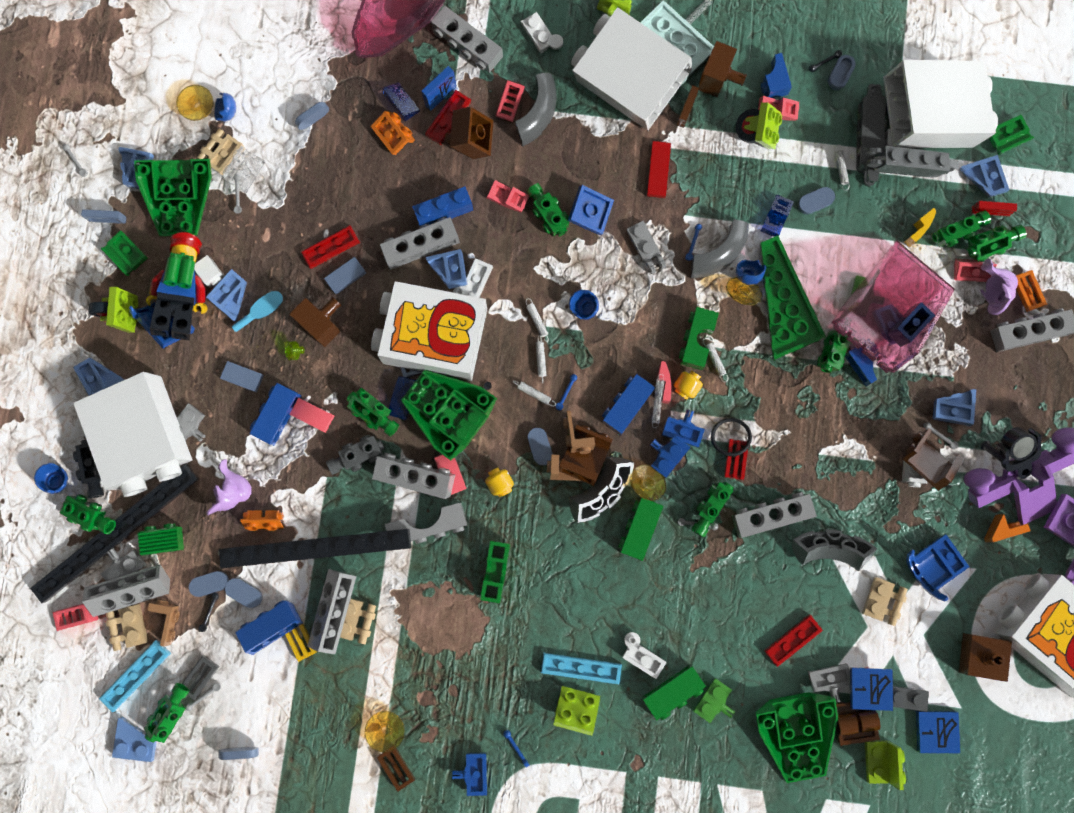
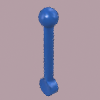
M701 224L695 225L696 231L689 249V253H687L685 256V259L687 261H691L693 258L692 252L698 237V233L702 229Z
M572 374L570 376V382L560 402L556 404L557 410L563 409V403L574 381L577 380V375Z
M505 730L503 736L508 738L527 768L530 764L512 739L511 732Z

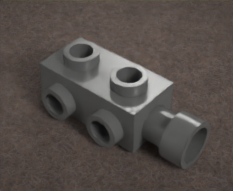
M370 435L360 438V442L354 445L352 443L344 445L342 450L338 452L339 458H332L326 461L331 474L334 475L340 472V469L344 467L348 471L352 470V472L362 469V464L366 462L370 464L375 463L377 456L383 455L381 450L385 449L380 439L376 440L375 436L370 437ZM367 445L372 446V450L369 452L365 450ZM350 453L354 454L352 460L348 459V454Z

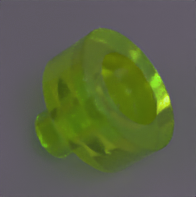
M290 341L285 344V355L289 361L298 360L300 354L305 352L304 347L299 346L296 341Z

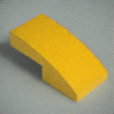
M935 208L914 224L918 231L905 241L908 247H911L928 230L936 214Z

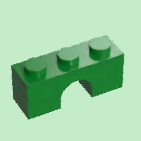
M696 307L694 312H690L688 322L691 323L690 329L685 331L683 340L686 341L684 348L681 347L678 357L681 359L680 365L699 370L705 368L709 349L698 344L697 335L700 333L712 334L714 332L719 315L718 312Z
M490 541L480 600L501 603L510 544Z

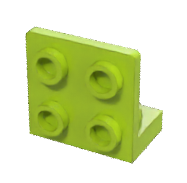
M890 741L865 742L867 782L869 784L889 783L898 790H904L906 775L903 771L902 763L905 762V754L901 747Z

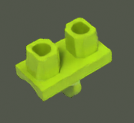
M599 0L597 9L611 17L618 7L629 15L632 1Z

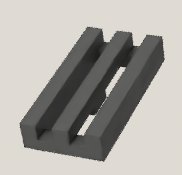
M205 655L199 659L182 683L187 686L203 663L206 664L189 687L190 691L187 696L193 700L197 699L220 667L217 664L215 665L212 660L207 659ZM211 667L212 669L193 694L192 691L199 683V681L202 679L207 670Z

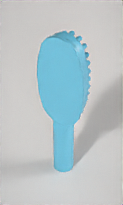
M272 291L262 296L252 305L248 315L231 326L233 330L238 332L255 318L261 319L271 314L281 305L283 301L282 294L278 291Z

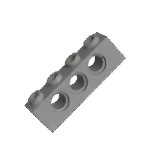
M444 6L431 21L433 33L438 38H444L450 47L460 50L466 59H472L481 70L485 69L490 73L502 59L503 50L499 45L448 7ZM452 28L456 29V30L453 31V32L448 31L449 29H452ZM464 39L470 40L469 42H462ZM478 50H484L483 53H477Z
M443 217L434 224L420 226L416 231H406L395 239L388 238L380 246L391 270L456 245L460 241L451 217ZM435 232L442 233L439 238H433L432 236ZM417 239H424L423 244H415ZM402 245L407 246V248H406L405 251H403V252H399V251H398V248H399L400 246H402Z
M1061 308L1051 311V315L1040 313L1034 315V319L1027 320V317L1016 319L1013 324H1009L1008 321L997 324V328L990 331L996 352L1074 334V314L1072 309L1064 311ZM1050 321L1054 324V328L1050 326ZM1031 326L1035 327L1036 333L1032 331ZM1013 330L1017 332L1018 337L1013 335Z
M384 453V455L377 456L372 479L447 499L451 496L456 474L450 473L451 470L446 468H439L437 470L433 469L431 464L421 463L419 465L415 464L412 459L402 458L400 460L394 454ZM394 465L398 466L399 468L398 475L395 474L393 471ZM412 470L417 472L418 477L416 480L411 476ZM430 475L436 478L435 485L430 483Z
M803 492L792 494V499L785 500L784 497L773 500L774 504L768 506L764 502L754 505L755 509L750 511L747 508L736 510V515H732L738 538L817 517L810 494L804 495ZM789 504H793L796 507V512L793 515L788 512ZM771 509H774L777 512V518L775 520L771 519L769 516V511ZM753 514L759 518L757 525H753L750 521V517Z
M161 564L85 587L82 603L90 614L96 617L169 594L170 578Z
M328 569L307 645L309 648L317 652L336 654L357 576Z

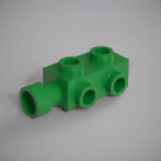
M536 183L526 191L530 198L535 200L532 212L537 219H542L544 222L542 227L547 234L551 233L553 237L555 235L560 237L568 231L569 216L565 211H561L557 198L555 196L552 197L549 192L544 195L542 187L539 183ZM548 202L550 206L544 207L543 204ZM559 218L560 222L555 223L553 219Z
M983 210L976 213V215L949 224L932 234L933 241L938 244L939 248L945 245L947 248L958 244V240L962 238L966 241L976 236L975 232L981 229L980 227L991 223L990 214Z
M1020 224L1012 227L1011 230L1002 225L968 239V255L980 262H984L989 256L994 254L1002 255L1007 249L1012 248V241H1020L1026 238V230Z
M836 316L833 323L835 326L833 331L828 332L827 338L824 339V347L821 355L818 357L817 367H820L822 372L831 373L838 371L844 364V357L850 347L852 336L845 332L851 322L847 317Z
M360 388L357 392H351L346 400L349 402L347 408L351 410L353 416L363 419L367 427L375 430L381 427L389 437L393 436L400 425L394 420L388 419L391 410L363 388Z
M727 482L711 485L707 492L709 494L706 501L702 500L696 509L699 511L697 516L700 519L692 526L691 530L703 538L706 536L708 527L714 522L732 494L734 488ZM710 509L713 511L712 515L709 513Z
M81 494L66 497L60 514L67 517L66 520L68 522L79 524L82 530L89 532L99 530L104 534H110L114 530L116 522L109 517H104L106 512L102 510V505L95 502H87L88 497Z
M175 683L171 690V695L165 694L158 701V707L147 718V724L144 727L146 732L144 737L146 740L153 743L155 741L162 743L166 741L186 709L181 700L186 698L189 693L188 687L181 683Z

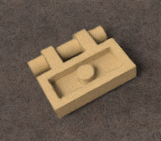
M219 128L215 134L212 133L205 147L202 146L197 158L206 159V157H209L211 168L223 175L242 151L244 145L229 134L222 139L225 132ZM216 144H219V146L216 148V150H215L214 152H212V150H213V148L216 146Z
M874 577L862 614L879 621H883L884 615H888L890 617L887 624L895 626L897 619L900 620V611L903 603L906 602L908 589L900 586L898 593L893 592L895 584ZM890 598L895 599L892 610L887 609Z
M350 599L340 638L353 641L356 633L360 635L358 643L366 644L367 637H370L371 622L375 619L376 605L368 604L366 611L362 610L363 601ZM360 616L365 618L362 628L357 627Z
M140 604L119 609V618H115L114 611L106 613L107 621H105V624L109 628L111 637L109 638V643L112 644L113 652L122 650L121 641H125L126 648L148 643ZM117 624L122 625L124 635L119 636Z

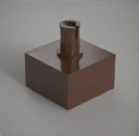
M716 41L698 86L699 91L718 98L724 81L729 80L743 86L747 74L735 71L731 67L737 48Z
M472 107L453 110L451 132L445 134V140L450 144L451 148L472 159L491 156L493 120Z
M333 297L321 309H317L305 298L290 313L324 347L341 332L329 318L341 306Z
M963 633L959 673L1008 682L1012 641Z

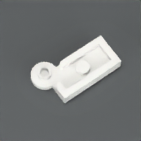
M537 12L521 21V25L540 54L546 51L548 47L558 50L563 46V38L558 34L552 35Z
M475 258L467 276L468 285L456 287L453 293L480 298L493 265Z
M627 633L624 641L628 648L622 658L657 679L666 661L639 645L640 637L637 633Z

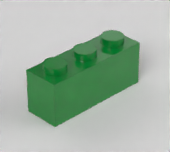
M642 497L639 501L635 500L632 511L635 513L632 519H628L625 529L628 530L625 537H621L618 545L621 548L620 553L640 561L644 560L663 505Z
M689 664L641 698L656 721L658 719L664 720L671 715V710L676 707L680 709L687 704L686 700L692 696L696 698L701 695L706 686L694 667Z

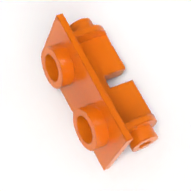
M248 510L243 513V519L240 520L244 528L250 531L267 529L269 531L284 529L280 521L283 520L284 514L279 510H266L265 517H262V510Z

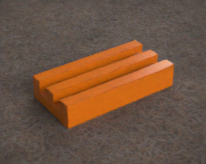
M1033 270L1016 275L1018 280L1016 289L1026 312L1047 305ZM1026 276L1030 282L1031 287H1029L1028 282L1025 278ZM1033 292H1034V294H1035V296H1036L1037 301H1038L1039 304L1036 303L1035 298H1034V296H1033Z

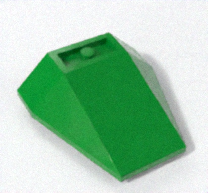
M210 159L134 160L136 182L159 236H172L180 232L198 235L212 179Z
M424 370L401 401L434 449L451 461L468 446L483 426L497 398L480 386ZM464 405H469V409L467 412L465 411Z
M810 692L770 699L755 712L758 732L786 783L826 776L838 721L836 699L834 697Z

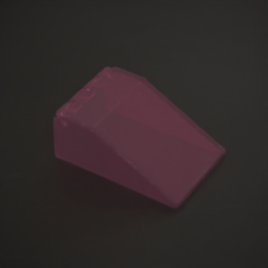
M896 240L841 307L832 321L834 324L833 329L843 337L847 335L846 340L857 349L862 348L861 352L872 362L877 360L876 365L885 373L889 371L894 373L920 353L955 288ZM922 302L935 314V317L912 342L900 347L887 332L912 306Z

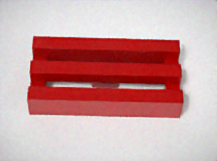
M978 201L972 206V214L986 210L990 215L1009 217L1017 211V203Z
M729 439L727 452L732 453L733 444H736V452L740 451L741 445L744 448L747 441ZM748 449L742 453L740 475H737L740 455L735 456L733 474H729L731 456L726 457L725 478L744 480Z

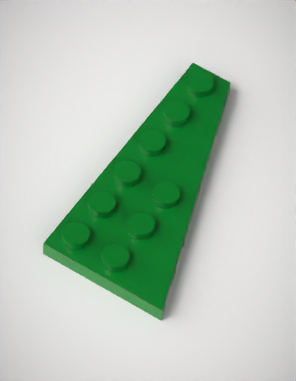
M779 236L760 243L762 266L766 265L763 279L773 360L826 338Z

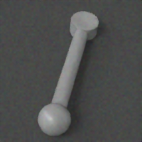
M64 144L63 150L67 151L79 169V174L82 177H86L88 172L81 167L71 152L70 146Z
M235 174L233 176L236 193L234 212L238 214L242 212L239 200V181L241 176Z
M929 422L924 423V429L930 428L934 434L947 442L951 449L958 448L957 442H952L931 427Z
M680 518L678 520V524L680 526H683L685 524L694 525V523H697L692 521H685V519ZM712 523L708 528L717 530L718 524Z
M215 683L209 691L192 703H187L185 710L191 711L194 705L214 691H219L221 684Z

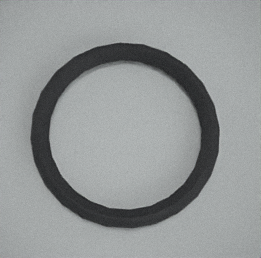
M725 418L713 427L711 442L719 453L731 457L738 456L750 447L752 434L748 425L742 420ZM726 422L741 424L748 434V441L745 447L740 451L732 453L719 448L715 441V432L720 425Z

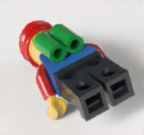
M180 232L172 235L170 238L169 250L171 254L167 259L166 268L161 270L152 279L149 290L150 295L146 298V303L150 306V301L156 299L150 325L151 335L169 338L170 325L173 318L172 338L190 341L193 311L198 312L200 306L201 314L207 312V305L204 304L206 301L205 286L201 278L195 275L194 270L202 243L195 235Z

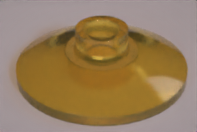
M190 85L179 93L176 105L179 113L184 118L197 121L210 114L213 109L214 100L207 88L201 85Z
M737 277L731 278L726 284V291L729 296L741 304L756 305L762 300L763 292L757 284L746 285L739 281Z
M640 465L633 470L630 478L631 485L641 498L655 501L665 494L666 481L657 470L650 465Z
M378 712L370 717L366 723V741L371 748L378 752H390L396 749L404 738V724L400 717L393 712ZM383 727H387L389 729L388 734L383 733Z

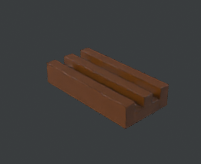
M692 85L677 126L685 127L697 97L698 87Z
M395 745L377 756L378 761L397 792L415 781L414 775ZM391 752L394 754V756L396 757L397 761L399 762V764L401 765L402 769L404 770L405 774H406L407 777L409 778L408 780L405 778V776L403 775L402 771L400 770V768L398 767L397 763L395 762L394 758H393L392 755L390 754ZM385 756H387L391 765L393 766L399 778L403 782L401 785L396 779L393 772L391 771L387 762L385 761Z

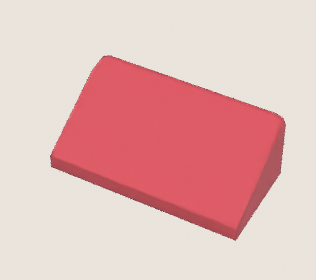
M955 258L954 280L987 282L991 275L981 269L983 262L976 261L975 259ZM992 261L993 267L996 268L997 264Z

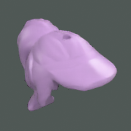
M987 258L982 263L981 269L988 272L991 277L987 280L986 292L983 289L980 292L989 303L988 313L999 315L1005 311L1010 302L1015 298L1018 280L1011 271L993 267L991 259Z
M223 459L218 465L219 471L225 478L222 489L218 485L213 489L216 503L212 504V507L206 512L207 515L217 511L232 509L239 502L249 499L251 495L250 483L243 476L235 474L227 468V459Z

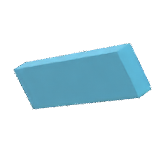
M155 640L99 698L112 713L171 654L166 647L160 646L161 642L159 640Z
M544 653L541 673L619 684L622 664Z

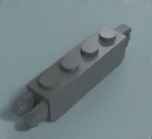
M869 84L866 96L858 105L856 170L859 173H863V184L868 187L873 186L878 180L879 172H875L874 167L866 166L867 160L874 159V156L866 154V149L887 146L885 132L888 123L885 121V115L888 107L886 96H882L881 85Z
M892 146L866 149L867 155L874 156V159L867 160L866 166L874 167L875 172L934 178L959 169V161L951 160L949 153Z

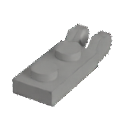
M641 221L627 228L626 231L650 273H656L655 266L651 261L653 258H656L661 269L666 268L665 261L660 255L661 252L645 222Z

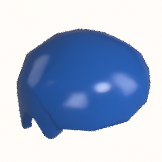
M219 93V95H222V98L216 99L214 118L217 121H230L236 113V102L231 94Z
M742 260L736 266V277L746 285L757 284L764 277L766 265L762 266L759 260Z
M580 289L570 297L569 308L577 318L589 320L595 317L599 311V300L591 291Z
M54 463L41 465L34 475L36 486L49 494L61 492L67 486L69 479L67 472L61 466Z

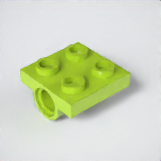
M562 686L553 725L592 736L600 696Z

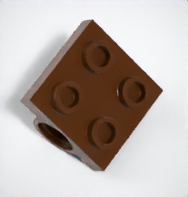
M850 701L836 703L838 713L836 734L840 746L880 740L878 730H880L881 726L876 710L851 709Z

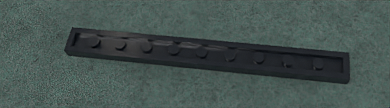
M184 464L181 467V475L163 481L115 520L116 526L110 534L98 533L33 585L30 589L41 604L50 600L106 555L109 550L116 547L198 481L199 478L190 466Z
M410 529L219 549L220 569L411 549Z

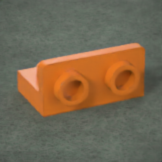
M384 111L370 126L392 155H396L408 142L413 143L415 141L411 130L401 123L400 116L395 112Z

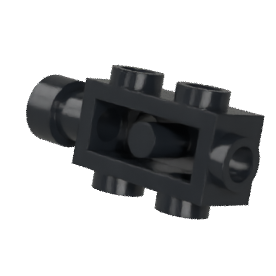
M87 440L80 441L81 445H76V451H73V458L79 465V469L76 470L77 479L82 484H88V499L104 496V489L100 485V475L94 459L91 457Z

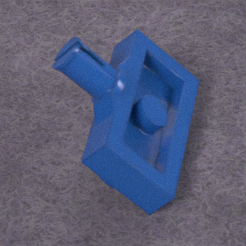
M686 409L683 420L667 417L661 436L672 439L676 435L686 444L699 448L705 429L691 423L694 411Z
M676 435L664 446L654 439L650 446L659 453L651 467L667 478L690 449V446Z
M486 752L466 753L465 769L462 771H452V779L465 780L467 796L487 795Z

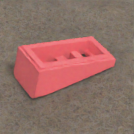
M507 80L495 115L496 117L510 122L514 121L525 86ZM509 90L518 91V95L509 92ZM510 96L516 98V101L514 102L506 98ZM504 103L514 105L513 109L504 106ZM502 109L512 112L511 116L501 113Z
M84 604L52 612L56 631L99 619L98 616L93 617ZM62 613H64L67 625L64 624Z

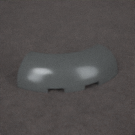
M551 73L536 75L538 90L536 102L528 114L515 121L516 132L522 146L538 138L547 125L550 124L555 113L557 91Z
M734 219L730 225L728 237L721 246L708 253L694 254L691 260L690 278L712 276L730 266L745 246L749 232V223Z
M606 457L604 469L594 486L592 485L581 494L569 497L570 511L577 523L589 521L600 516L599 513L608 507L611 508L621 498V492L625 485L628 486L634 462L625 458Z
M826 529L825 532L814 533V531L804 533L792 542L793 553L802 566L817 559H833L846 563L859 571L868 563L877 550L871 543L856 535L852 537L842 534V531Z

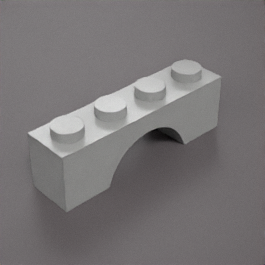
M462 503L441 508L438 521L426 529L413 527L407 519L385 524L387 531L410 529L411 542L415 541L416 544L426 542V537L433 535L434 539L446 536L445 532L453 530V533L464 531V527L468 526Z

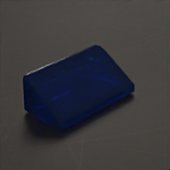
M399 82L382 89L385 96L405 122L420 112V109Z

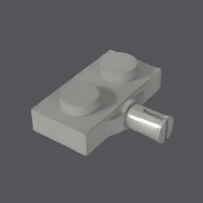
M189 403L177 417L180 425L179 428L181 433H183L185 441L193 435L201 442L205 435L198 430V427L205 415Z
M113 548L107 552L113 563L101 575L105 581L137 572L145 567L146 564L136 550H132L126 556L120 557Z
M847 663L808 671L812 692L830 691L831 697L840 702L838 689L850 685V670Z

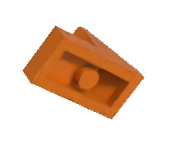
M997 514L984 540L985 542H996L1030 532L1031 530L1028 524H1020L1019 521L1007 524L1005 515Z

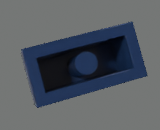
M920 302L912 306L887 334L900 347L914 340L935 317V314Z

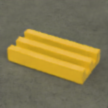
M303 623L299 625V628L308 645L310 636ZM296 628L292 632L303 655H301L291 632L285 634L298 662L317 653V651L309 648L310 652H307Z

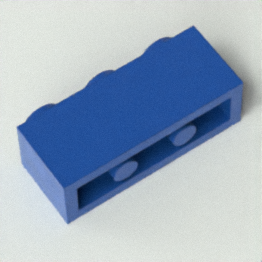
M466 187L412 206L420 226L434 224L443 217H451L452 219L473 211L472 202Z
M637 374L634 378L630 376L624 385L627 387L623 393L619 392L613 400L615 404L612 409L608 407L602 415L604 418L602 423L620 436L656 388Z
M278 383L270 389L267 402L263 403L260 407L258 419L254 420L250 426V435L275 446L291 416L289 414L297 399L301 397L300 394Z
M283 600L276 603L270 611L260 613L254 621L243 624L240 627L241 629L235 633L244 652L254 655L303 624L294 604Z

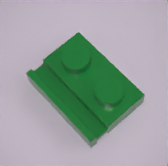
M1019 115L997 125L996 133L989 137V140L993 147L996 148L997 155H1000L1031 141L1034 136H1031L1029 133L1030 129L1023 116Z
M121 230L107 242L105 247L101 248L127 276L148 259Z

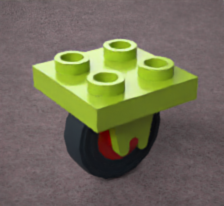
M761 102L760 110L749 109L738 117L736 133L744 142L751 144L758 142L767 149L775 150L776 144L779 142L778 130L779 125L782 123V114L768 102Z
M109 287V297L102 298V302L89 303L88 312L92 316L100 317V321H104L108 326L127 333H135L137 320L130 314L129 307L132 306L134 309H137L138 296L118 287Z

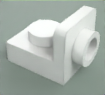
M903 461L902 483H908L909 487H921V484H927V481Z

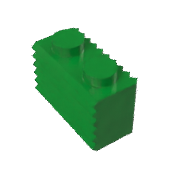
M176 523L165 524L163 529H157L156 526L144 527V531L137 533L139 554L152 555L184 550L182 527H176Z

